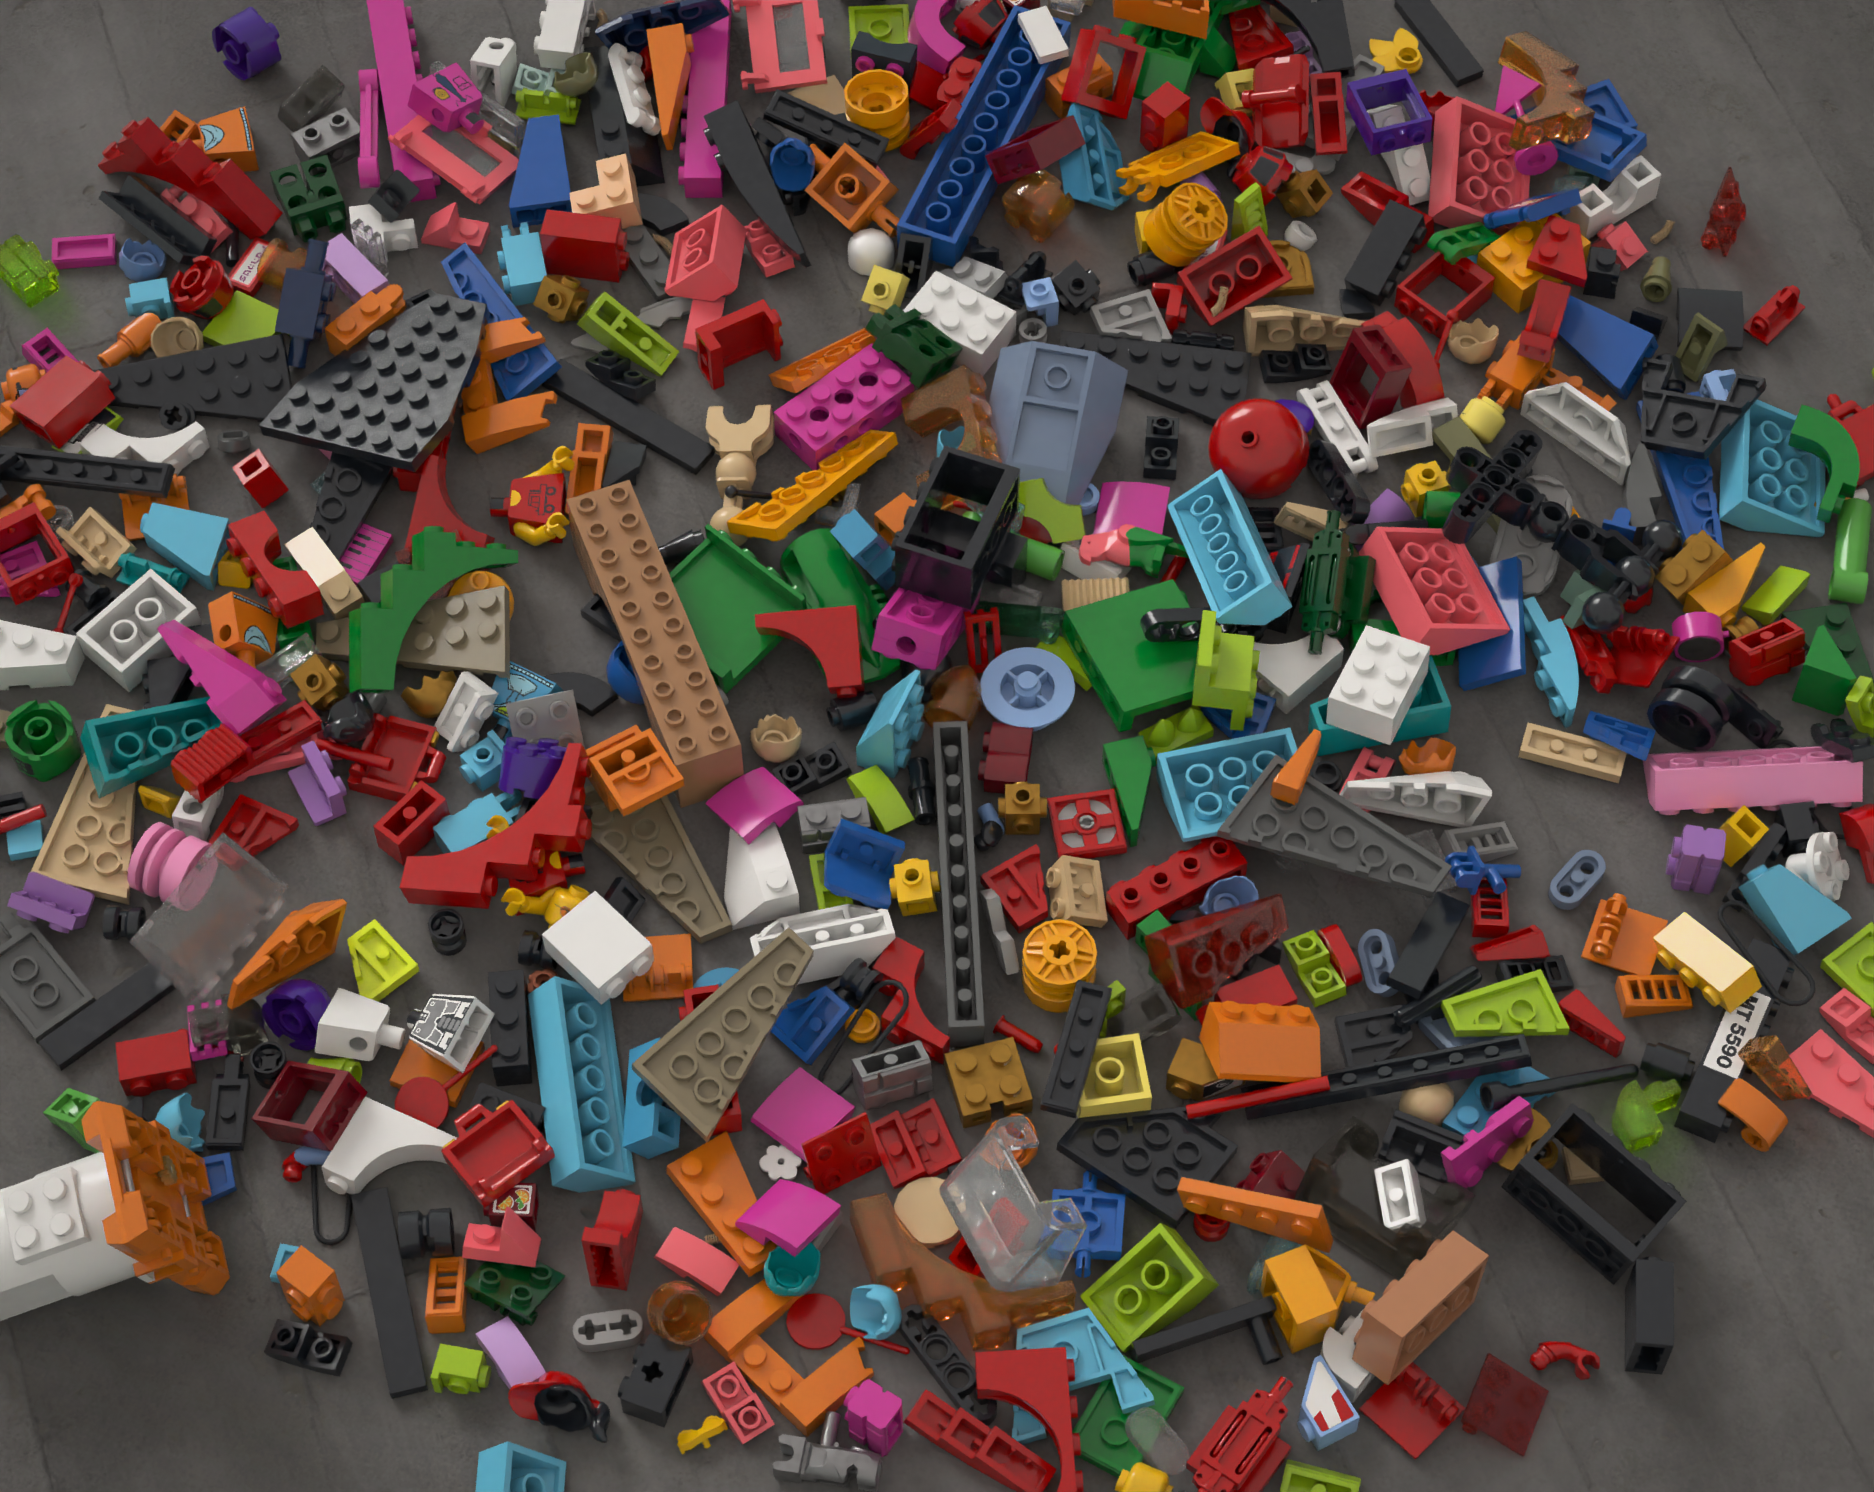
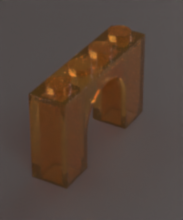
M964 364L901 398L905 424L924 438L953 422L964 420L965 430L958 450L1002 463L1001 458L997 454L995 444L997 442V435L992 428L990 420L992 410L985 396L987 386L981 374L973 372ZM929 470L916 476L917 488H919L922 481L927 482ZM947 494L941 509L950 511L956 508L953 506L954 501L966 503L969 500Z

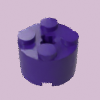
M253 7L244 9L212 30V40L217 53L222 51L226 57L223 64L240 80L252 78L281 60L277 43L280 35L277 28L271 22L266 23Z
M507 737L502 752L499 789L513 794L514 788L524 792V797L540 799L558 772L567 748L558 746L559 741L549 738L538 739V744L526 743L527 740L523 738Z

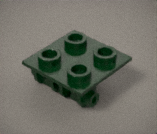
M485 1261L464 1283V1286L468 1288L467 1292L472 1295L473 1300L482 1302L494 1311L501 1306V1315L505 1316L510 1311L509 1317L519 1322L520 1325L528 1324L532 1326L538 1316L535 1309L562 1282L565 1275L539 1261L536 1262V1267Z

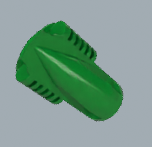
M820 528L805 533L788 545L781 555L780 572L782 580L789 586L795 585L803 591L806 596L807 609L856 605L860 618L864 683L887 677L900 668L902 660L887 658L882 653L871 649L875 634L872 623L888 603V597L884 594L880 585H867L849 553L830 532L832 529ZM812 654L814 660H816L817 665H818L819 668L821 669V671H822V673H823V675H824V677H825V679H826V675H825V672H824V669H823L821 663H820L819 660Z

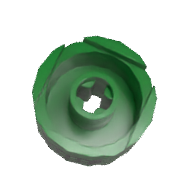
M37 700L17 707L6 721L7 729L4 733L6 744L18 769L30 777H35L40 782L50 781L53 777L67 771L81 756L79 737L70 714L65 707L48 700L49 704H38Z

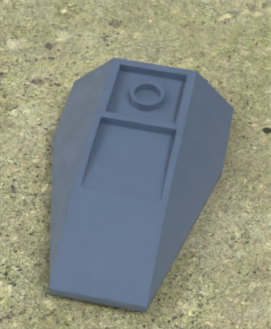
M1029 341L1001 348L988 404L990 459L1020 468V481L1044 478L1049 492L1057 500L1069 505H1079L1116 432L1128 370L1097 352ZM1012 523L1009 531L1021 535L1015 524ZM1051 541L1050 543H1048V545H1053V546H1059V544H1060V543H1055V544H1053L1052 541Z

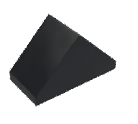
M901 232L895 272L903 274L910 279L904 298L913 299L929 280L933 267V238Z

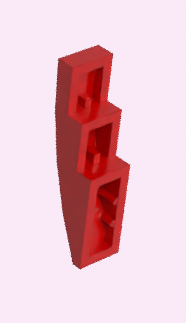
M927 1389L922 1392L903 1421L904 1424L935 1445L1016 1492H1043L1057 1470L997 1426H994L992 1429L963 1408L960 1407L958 1410H955Z

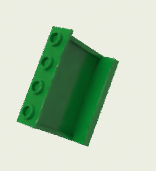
M707 524L705 526L707 538L677 565L669 575L715 684L727 694L785 638L777 635H760L755 627V614L807 610L806 596L797 586H789L785 583L775 569L770 566L766 568L760 564L750 550L747 548L741 549L734 544L732 538L725 531H717Z
M1173 579L1065 611L1061 633L1119 733L1132 729L1134 716L1193 698L1198 641L1150 642L1145 638L1140 625L1141 618L1149 611L1155 609L1190 608L1185 592L1179 590ZM1189 622L1182 627H1188L1195 622Z

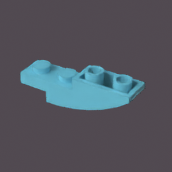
M1533 596L1524 599L1523 604L1524 631L1531 641L1534 656L1539 660L1536 672H1534V679L1539 690H1544L1552 714L1555 717H1559L1566 728L1572 724L1578 698L1579 674L1577 659L1569 633L1562 619L1559 618L1548 622Z

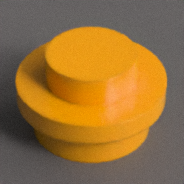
M856 1009L845 1022V1031L859 1009ZM865 1009L848 1037L857 1043L873 1041L880 1032L878 1016L871 1010Z

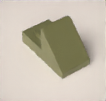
M1700 313L1694 315L1675 355L1680 358L1683 373L1695 382L1703 378L1714 354L1728 344L1724 330Z

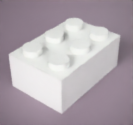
M938 271L934 272L903 310L908 312L914 308L922 314L920 319L929 321L959 344L963 349L954 364L981 378L999 357L1001 348L1007 347L1016 335L1015 310Z
M150 569L82 627L76 635L83 653L124 689L130 692L143 681L142 675L148 674L147 660L167 658L173 654L157 630L161 624L176 620L186 627L202 625L197 608Z
M1366 625L1328 697L1326 724L1391 745L1427 675L1430 646Z

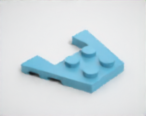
M1089 1307L1017 1329L1016 1350L1066 1347L1067 1359H1074L1075 1381L1068 1382L1069 1391L1112 1379L1123 1414L1155 1405L1150 1390L1145 1387L1137 1376L1136 1371L1123 1357L1114 1341ZM1013 1405L1014 1423L1012 1438L1022 1445L1047 1438L1045 1428L1033 1416Z

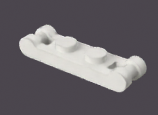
M615 43L609 49L608 58L627 122L636 128L642 127L644 132L655 136L661 130L660 120L654 115L651 97L647 91L644 81L645 77L640 68L643 58L636 52H627L626 47Z
M1325 380L1317 383L1316 388L1310 390L1304 388L1296 392L1298 402L1305 404L1312 411L1314 425L1323 440L1331 442L1337 447L1355 478H1357L1358 473L1363 471L1370 473L1378 469L1376 457L1371 458L1369 456L1367 442L1329 381ZM1357 454L1360 459L1353 461L1350 456Z

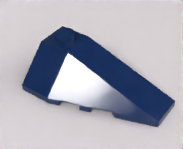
M681 0L628 11L595 29V32L608 49L613 44L619 43L627 48V52L633 51L639 54L646 46H649L647 29L683 23L686 35L693 34L729 16L730 12L721 0Z

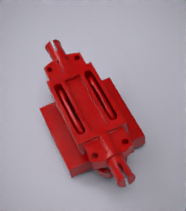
M1281 1376L1270 1393L1257 1389L1249 1401L1245 1402L1243 1400L1237 1409L1230 1405L1226 1407L1186 1462V1469L1195 1474L1192 1483L1198 1488V1492H1262L1291 1452L1292 1446L1277 1437L1281 1430V1424L1288 1415V1409L1282 1400L1290 1389L1293 1388V1383L1289 1379L1286 1382V1378Z

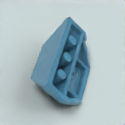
M1073 102L1067 117L1074 115L1086 144L1059 159L1064 194L1066 197L1114 210L1129 200V195L1125 196L1119 193V187L1126 184V178L1117 177L1115 172L1117 169L1124 168L1121 151L1110 131L1101 122L1103 118L1099 111Z

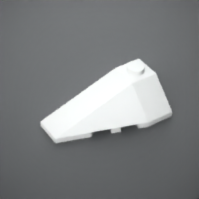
M1444 771L1347 781L1339 795L1362 809L1463 828L1472 826L1492 797V790L1481 777L1471 776L1461 771Z
M774 822L750 844L746 843L730 828L724 902L733 930L800 914L799 893L789 860Z

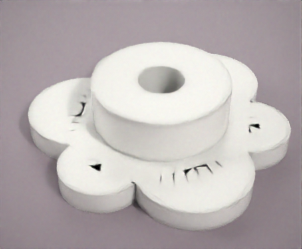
M782 1144L779 1148L775 1145L769 1146L767 1148V1155H764L759 1161L761 1170L768 1172L769 1178L773 1181H777L780 1178L788 1181L793 1180L797 1176V1167L802 1163L800 1157Z

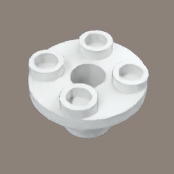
M1834 832L1814 833L1809 838L1806 853L1790 855L1785 865L1786 869L1831 901L1839 900L1843 880H1848L1849 866L1846 860H1841L1838 840Z

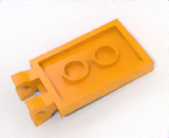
M1200 131L1128 163V168L1115 170L1117 177L1127 178L1126 184L1119 187V193L1128 196L1137 190L1139 184H1145V189L1137 193V199L1147 202L1154 198L1160 186L1167 188L1240 155L1239 145L1237 142Z

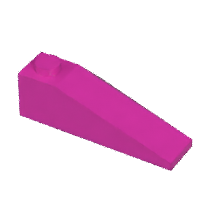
M172 620L161 624L157 628L177 660L185 665H189L192 669L190 679L196 687H203L210 696L206 703L211 711L237 735L262 724L287 700L282 695V689L275 680L267 678L262 672L178 621Z

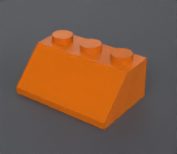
M1234 1001L1209 1002L1199 1039L1218 1079L1294 1083L1321 1077L1320 1027L1309 1007L1301 1005L1276 1006L1268 1003L1240 1004Z

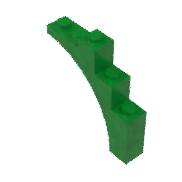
M427 526L424 527V531L413 535L412 565L395 564L392 565L391 570L381 574V603H361V608L349 612V693L360 691L366 694H383L394 690L395 668L402 640L414 616L426 601L446 583L465 573L480 569L507 568L517 564L518 550L506 549V544L491 543L487 544L486 548L475 547V542H456V533L444 532V527Z

